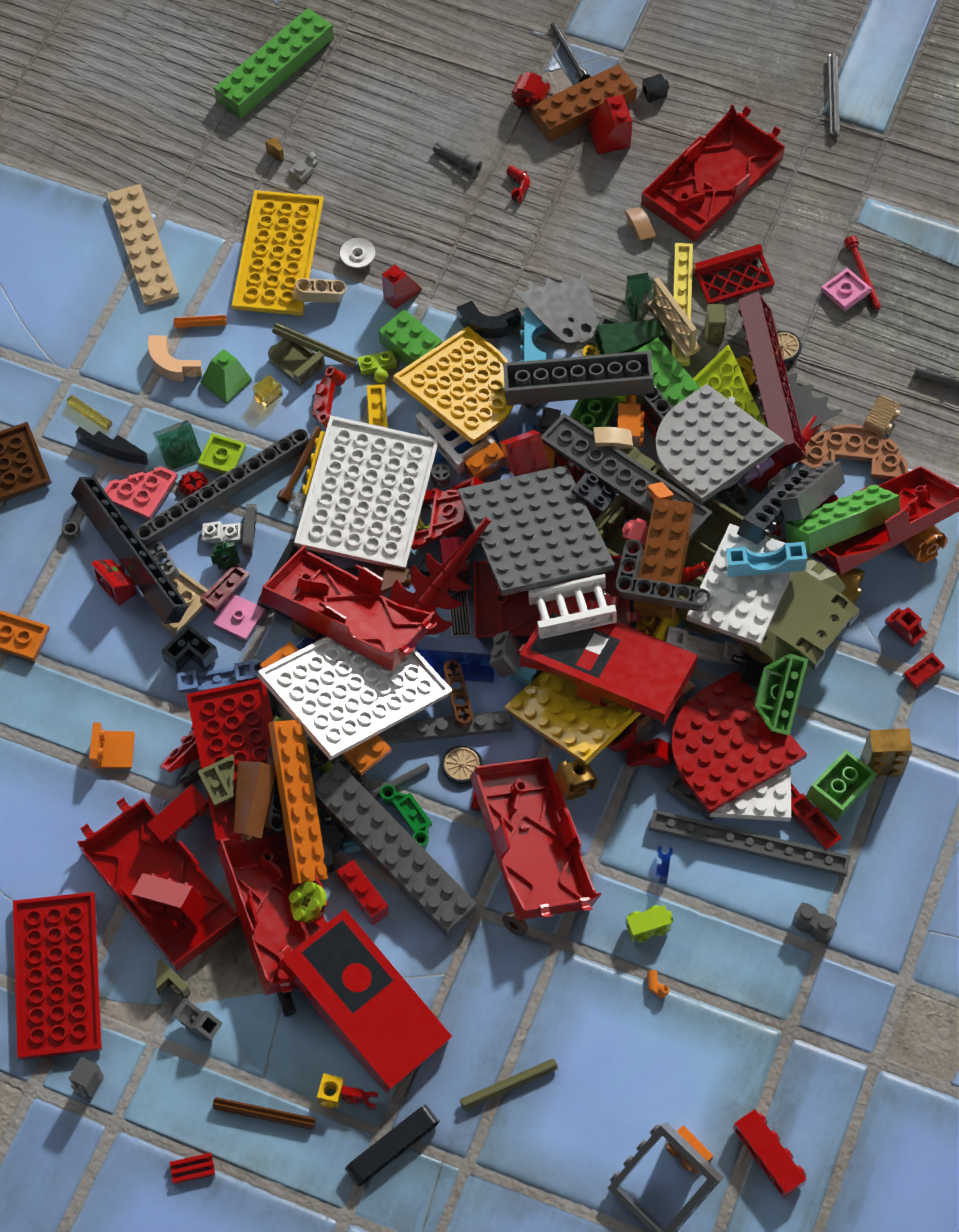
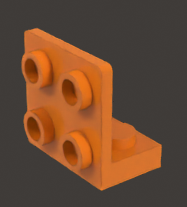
M93 722L89 755L92 768L131 769L135 732L103 730L101 723Z
M684 1125L677 1130L708 1162L713 1158L714 1155ZM667 1140L665 1141V1148L668 1153L673 1157L677 1156L682 1161L681 1165L687 1172L691 1171L694 1175L699 1172Z

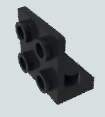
M588 470L571 491L599 513H603L618 494L608 485H604L598 480L596 475L591 474Z

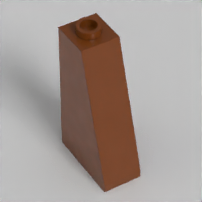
M239 761L234 833L241 835L243 840L253 841V838H262L276 774L275 766L262 762Z

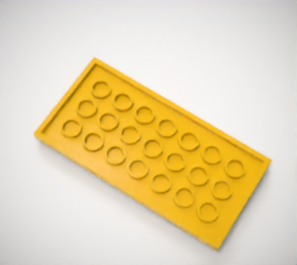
M254 190L232 301L233 310L303 316L305 302L295 300L292 296V291L297 280L302 278L310 279L324 203L323 196Z

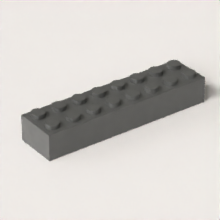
M651 350L503 363L504 390L507 406L654 393Z

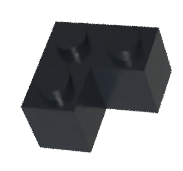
M187 625L161 650L163 660L177 672L191 659L206 670L218 658L216 646L190 625Z

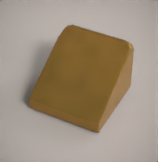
M275 137L266 140L267 153L281 162L284 161L283 149L279 139Z

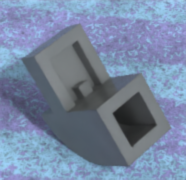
M186 998L180 1002L171 1015L183 1024L186 1030L203 1040H212L223 1024L210 1012L201 1011Z

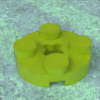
M308 881L302 883L295 891L290 893L289 901L291 902L293 918L296 921L310 924L321 917L323 912L320 911L323 905L326 906L327 901L323 887Z

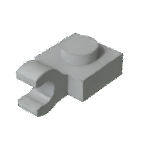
M311 152L305 161L301 159L289 169V174L302 183L313 173L312 167L318 163V160L315 159L317 155Z

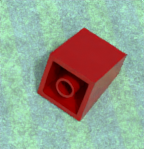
M623 94L606 98L588 125L597 155L631 147L633 121Z

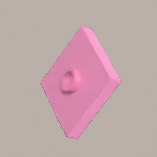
M846 268L821 287V292L843 311H846L870 294L872 288Z
M233 594L213 622V626L247 642L266 611L265 608Z

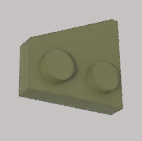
M233 755L198 771V775L215 808L234 799Z

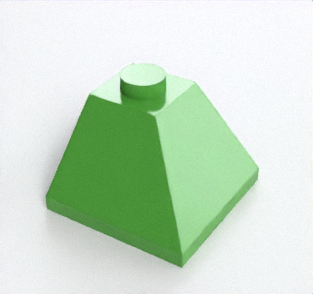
M223 349L210 361L200 383L227 404L252 381V378L237 358Z

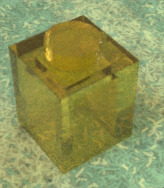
M270 374L253 386L254 399L257 403H262L266 408L283 395L281 384Z

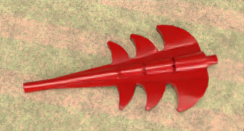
M485 517L476 530L443 564L435 561L429 553L426 554V566L431 573L430 577L421 574L417 567L413 565L411 569V582L416 590L414 593L407 591L398 579L395 580L391 589L390 600L411 608L431 613L435 612L433 624L437 623V625L425 635H435L444 632L453 624L452 621L445 620L439 616L436 609L439 607L449 610L462 605V602L453 599L447 590L450 588L455 591H464L471 587L469 584L462 582L456 575L479 537L492 522L489 518Z

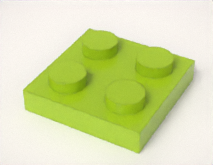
M212 433L199 458L198 466L225 474L239 465L247 448L246 443Z

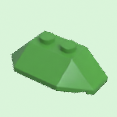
M788 654L763 668L754 707L770 731L790 735L809 659Z

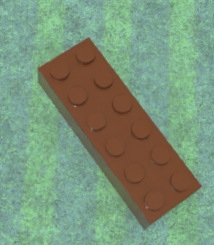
M617 64L531 105V119L548 142L590 123L604 100L608 97L623 94L626 105L635 101L637 86L623 68Z
M655 498L639 578L681 585L695 513L693 503ZM643 588L640 592L647 593L649 588ZM663 591L659 594V596L664 597L668 595L669 592ZM635 600L633 604L634 611L640 612V615L674 620L676 607Z

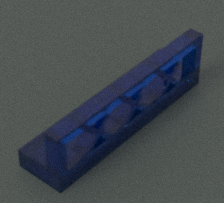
M417 650L442 679H445V662L456 660L461 665L465 681L490 683L494 681L495 670L492 665H489L491 659L489 654ZM450 667L452 676H455V670L453 667Z

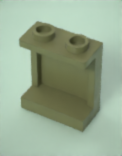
M282 338L276 345L271 346L268 351L269 362L299 387L325 365L324 354L320 351L315 353L285 338Z

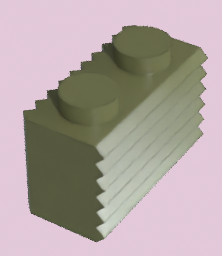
M724 304L707 305L705 318V341L707 343L717 344L722 343L724 340L726 327V309Z

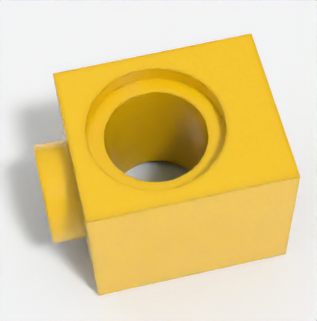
M323 1073L317 1094V1101L322 1107L327 1109L339 1108L342 1086H345L344 1078ZM328 1089L336 1091L333 1096L325 1095Z

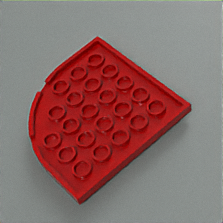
M737 670L692 696L679 712L673 727L671 748L675 767L684 783L709 814L806 759L807 753L791 734L788 736L768 729L754 707L757 694L748 683L741 681V675Z

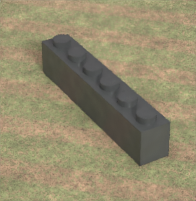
M833 460L824 461L820 467L815 468L813 473L808 474L806 479L801 480L800 484L794 486V489L787 492L780 499L785 522L803 520L845 483L841 462H833Z

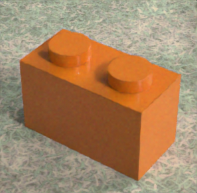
M496 442L464 461L465 469L470 477H476L481 481L507 465L503 452Z

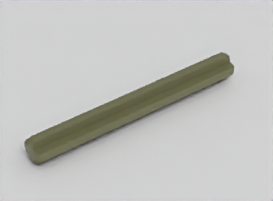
M278 323L272 329V333L312 351H320L324 356L351 368H354L357 363V358Z
M554 1059L547 1060L461 1098V1106L464 1110H468L558 1070V1065Z

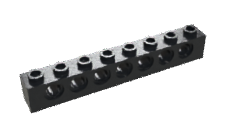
M800 461L743 518L737 534L756 545L762 539L766 540L769 533H773L776 526L780 525L784 519L780 499L787 492L794 489V486L800 484L801 480L806 479L808 474L813 473L815 469Z

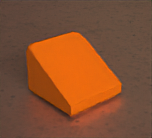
M663 482L647 486V494L653 500L655 498L669 500L674 496Z

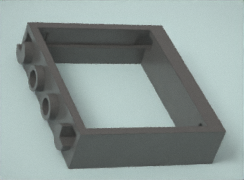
M668 1123L657 1124L650 1131L652 1136L647 1141L643 1140L638 1145L636 1155L634 1157L631 1155L623 1163L625 1168L621 1172L617 1171L611 1177L610 1181L612 1183L607 1189L651 1232H678L724 1177ZM662 1136L707 1178L665 1229L620 1186Z

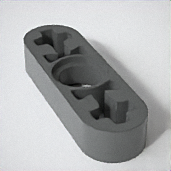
M257 504L246 505L242 543L244 554H253Z
M160 541L151 542L147 546L148 551L170 581L176 579L179 575V570ZM167 558L163 563H159L162 559Z

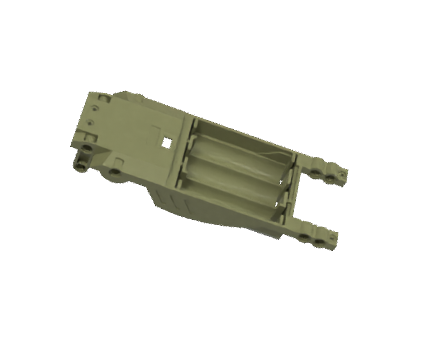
M636 447L619 449L699 502L671 480L660 464L642 454ZM618 495L594 522L603 542L609 543L606 548L610 556L623 554L627 539L622 538L624 517L628 520L642 519L647 522L646 526L648 527L651 519L649 514L621 495ZM713 497L703 503L699 502L713 513L712 517L690 539L684 568H691L703 561L707 563L704 567H710L729 524L740 527L744 517ZM769 533L768 537L784 542L783 540ZM807 556L806 571L793 572L761 646L759 647L734 637L731 638L739 642L749 656L762 663H773L788 654L809 659L804 679H806L812 669L815 670L825 658L826 649L845 631L846 627H850L856 620L860 609L841 594L846 586L838 575L829 570L824 564L816 562ZM630 566L629 570H634V567ZM706 574L695 578L693 582L688 581L681 585L700 588ZM682 594L679 596V599L684 600L688 595ZM676 608V612L680 617L679 621L704 636L720 633L686 620L689 610Z

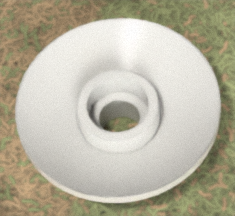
M353 238L342 245L340 257L347 266L362 268L368 266L374 260L375 248L366 239Z

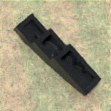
M81 427L75 431L78 442L97 452L126 462L143 465L149 463L146 452L119 435L111 439L100 431L95 435Z

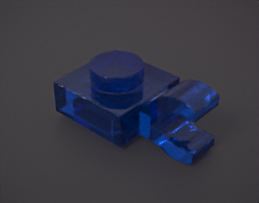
M659 846L657 856L662 862L661 864L657 863L656 876H659V883L667 884L673 848L670 847L669 853L663 854L661 851L662 846Z

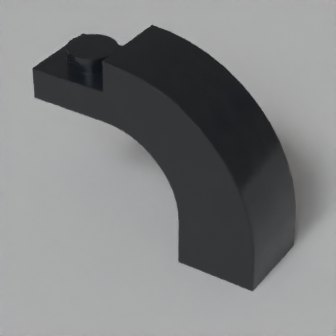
M473 301L456 307V316L460 324L464 328L470 327L482 338L496 339L508 336V328H514L521 323V312L518 308L499 316H487L477 309Z

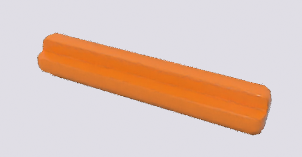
M226 315L175 317L173 324L175 328L227 325Z

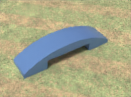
M253 660L234 663V667L201 673H197L196 670L176 673L178 690L183 693H194L256 679Z

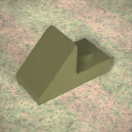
M160 958L157 964L156 991L158 995L167 987H170L176 995L181 994L186 998L191 993L189 986Z

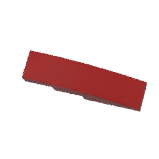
M791 783V816L825 850L829 849L840 841L842 837L818 807L815 808L803 793L800 794Z

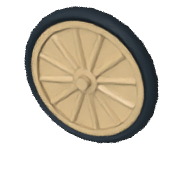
M778 331L777 334L784 363L791 362L801 353V340L795 333L790 331Z
M466 745L450 748L444 754L441 761V768L445 777L458 784L471 782L470 775L475 767L483 765L480 754L474 748Z

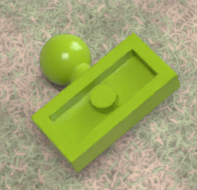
M392 350L357 357L361 375L374 373V379L378 383L387 381L388 373L386 370L397 368Z

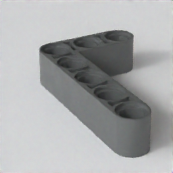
M635 539L626 542L616 579V588L620 597L699 612H706L711 608V595L706 589L639 578L644 557L642 545ZM632 549H639L637 553H629ZM627 567H634V570L631 572L625 571ZM623 585H630L627 590L621 589ZM643 588H649L647 593L640 592ZM663 591L669 592L668 595L664 597L659 596V594ZM682 594L688 595L684 600L679 599V596ZM700 598H707V601L704 603L698 602Z

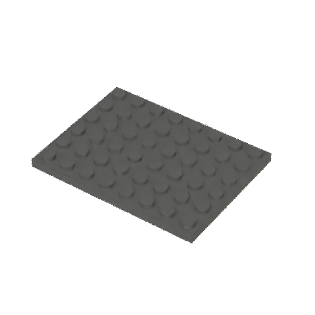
M567 465L458 489V495L474 531L485 517L492 521L478 541L502 596L615 570V564L585 502L571 492L576 484Z

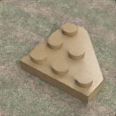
M177 568L179 575L171 582L189 607L179 623L164 624L161 620L162 627L174 636L178 635L205 607V605L200 603V598L208 591L207 588L179 568Z

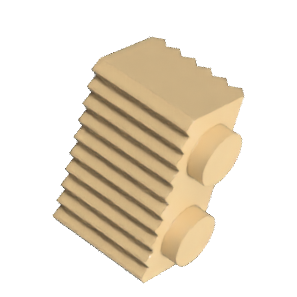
M879 395L863 426L878 431V434L882 436L885 433L889 434L893 427L891 422L893 420L896 421L901 411L898 410L900 403Z

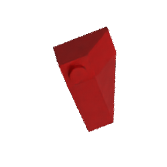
M193 725L190 727L192 732L188 736H183L180 740L182 745L172 750L160 766L162 770L171 773L199 758Z

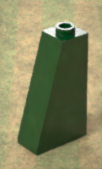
M659 319L603 324L597 326L593 335L599 355L627 353L640 349L656 338L661 340L664 336V328L661 326Z

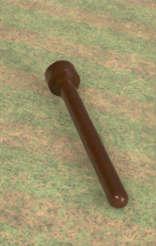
M320 426L314 428L286 487L279 491L276 498L281 503L290 504L293 498L292 490L314 447L315 439L319 437L322 431Z

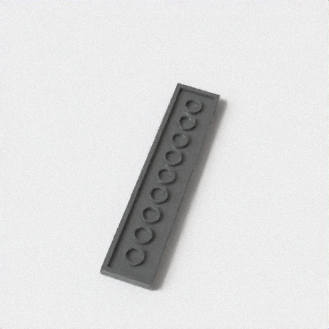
M565 413L541 436L543 444L583 471L587 472L588 470L591 474L596 475L598 480L604 485L611 487L616 493L650 516L654 500L647 494V486L663 482L674 494L669 500L693 503L695 513L690 539L712 517L713 512L616 447H595L594 433Z

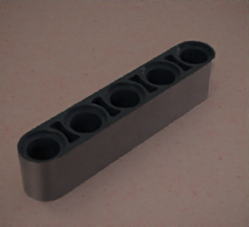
M426 1104L421 1106L346 1166L345 1171L358 1187L365 1184L433 1130L440 1120Z

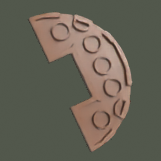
M852 424L833 426L832 429L815 434L805 445L808 458L801 461L814 469L820 467L824 461L833 460L835 462V458L871 462L870 478L886 480L894 479L909 472L905 457L903 458L899 452V447L890 438L886 439L872 428Z

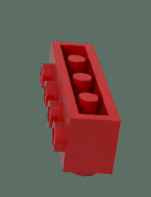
M754 1109L736 1121L732 1129L784 1199L805 1184L807 1180L806 1173L800 1165L797 1166L794 1163L790 1150L783 1148L780 1144L778 1134L774 1130L771 1131L764 1115L762 1113L758 1114Z

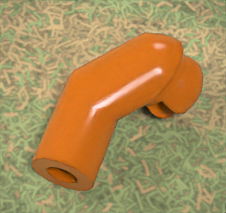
M656 970L647 971L649 991L658 998L666 997L669 994V987L658 982Z

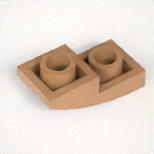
M642 207L624 211L630 228L633 227L638 242L652 239L656 236L652 224Z

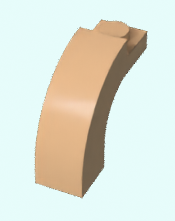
M149 335L148 348L150 358L156 371L163 377L176 382H184V376L197 377L203 375L201 360L175 359L168 354L169 344L167 336Z

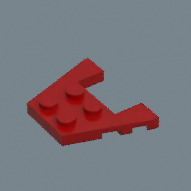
M426 490L423 505L433 503L430 528L415 532L411 547L413 550H417L466 525L467 514L458 495V490Z

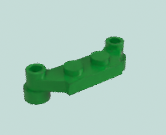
M392 785L382 786L380 797L383 803L393 805L414 833L413 838L425 850L429 843V828L432 827L430 819L411 793L396 792Z

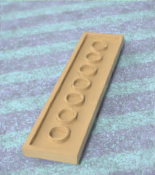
M141 184L107 193L145 306L180 297Z

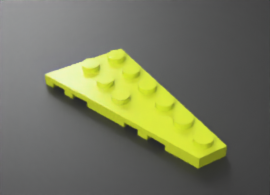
M727 345L693 380L700 388L708 384L727 399L728 397L736 398L735 405L767 427L730 346Z

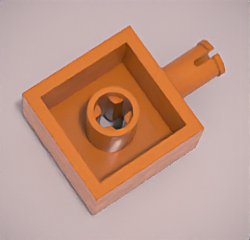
M625 395V403H618L617 428L631 430L633 446L639 450V447H643L644 411H641V404H636V395Z

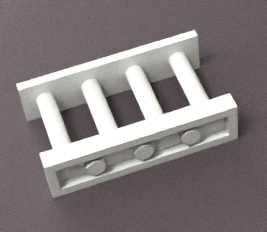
M422 412L415 415L416 426L425 436L439 439L437 450L458 475L465 471L464 461L495 442L494 438L487 434L480 439L481 442L462 454L457 453L454 448L467 441L465 438L459 436L451 442L446 441L444 435L453 430L450 426L446 425L441 429H436L433 423L440 420V418L435 414L430 417H426Z
M605 574L529 590V604H537L542 621H538L540 639L616 623L617 611L615 605L607 606L602 589H606ZM594 591L599 608L588 610L583 593ZM575 595L580 612L568 614L564 598ZM556 600L561 617L550 619L545 602Z

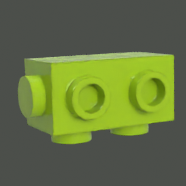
M654 905L649 907L647 911L630 913L626 917L625 925L632 942H644L651 936L667 934L671 930L674 920L671 911H667L665 905Z

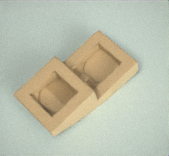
M594 427L595 447L633 448L631 430L616 427Z

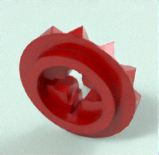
M188 470L187 474H182L179 480V489L182 494L188 497L209 484L208 478L203 472L200 473L197 470L190 472ZM191 479L196 482V488L191 484Z

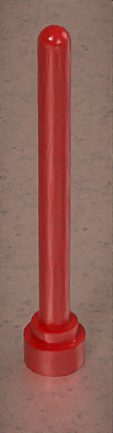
M849 236L844 240V245L852 253L862 280L872 288V292L868 295L874 309L880 310L881 305L858 251L859 241L857 236Z

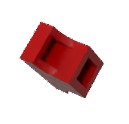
M898 607L884 622L911 647H914L927 634L921 625L922 618L909 607L905 610H901Z

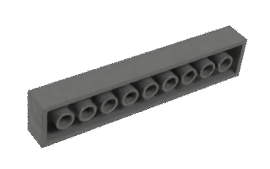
M339 762L313 784L317 804L446 937L477 910V903Z

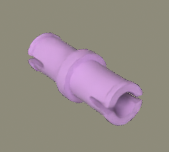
M766 458L746 472L740 479V482L746 486L755 478L763 476L765 471L774 466L772 458Z

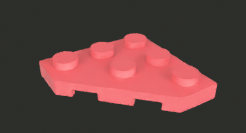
M157 467L151 472H140L119 481L118 479L112 480L105 488V492L116 506L150 520L177 480L178 475L166 468Z

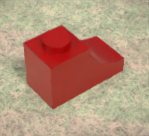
M661 738L633 744L627 749L626 764L630 767L644 765L659 768L672 764L671 744Z

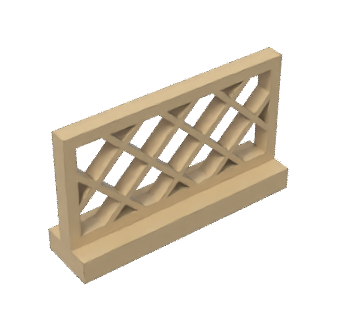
M659 277L655 278L653 283V300L647 303V308L655 319H659L664 331L682 356L687 358L701 349L696 341L697 329Z

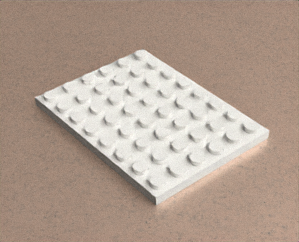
M330 415L294 546L302 548L306 545L305 549L385 567L406 569L439 439Z
M328 637L258 671L257 677L295 720L298 719L299 723L303 725L304 731L330 760L448 697L452 692V689L415 649L393 671H390Z

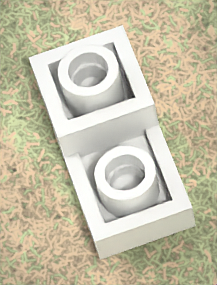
M221 521L204 523L202 541L208 543L226 541V543L230 541L243 543V525L241 523L223 525Z

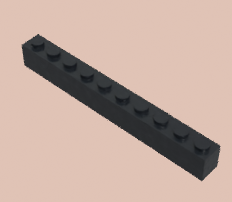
M94 476L79 477L71 492L73 498L163 623H179L189 605Z

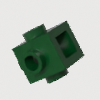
M226 541L218 542L214 547H211L213 553L210 554L212 564H216L218 569L228 570L233 565L241 563L233 541L227 543Z

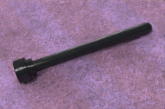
M552 22L550 26L574 66L578 82L580 83L590 78V73L580 65L557 23Z

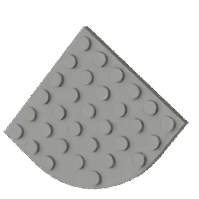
M708 384L675 405L661 421L656 435V453L662 469L671 480L701 503L785 446V440Z

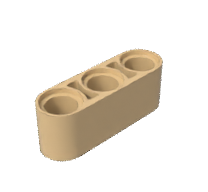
M302 278L297 280L292 296L300 302L339 303L346 292V285L340 280Z

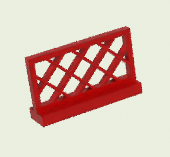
M761 244L694 263L692 272L694 277H697L708 305L774 286L775 282L763 256ZM760 259L761 268L752 266V261ZM742 265L746 267V270L742 274L734 270L735 267ZM748 269L758 273L755 279L746 275ZM720 270L730 272L727 279L718 275ZM732 274L741 277L739 284L729 280ZM762 274L767 277L769 282L762 283L757 279ZM709 275L714 278L711 284L703 281L702 276ZM715 279L725 282L722 289L713 285ZM745 279L753 284L751 287L746 288L741 286V283ZM727 284L736 287L735 292L732 293L724 289ZM710 289L719 292V296L711 299L709 296Z

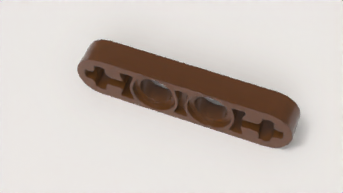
M448 660L444 664V678L446 684L452 689L449 698L455 723L460 728H468L473 723V713L462 668L458 661ZM450 667H453L455 670V676H452ZM458 682L461 684V687L454 689L451 687V684ZM463 699L465 700V704L457 705L455 703V700ZM463 711L467 719L466 721H463L461 718V712Z

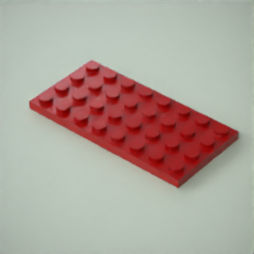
M260 679L186 694L201 769L231 755L234 756V799L215 808L207 793L217 843L221 839L240 836L234 833L239 761L267 764L268 750L271 745L268 723L274 721L266 686Z
M95 892L13 900L17 1058L23 1060L102 1051Z

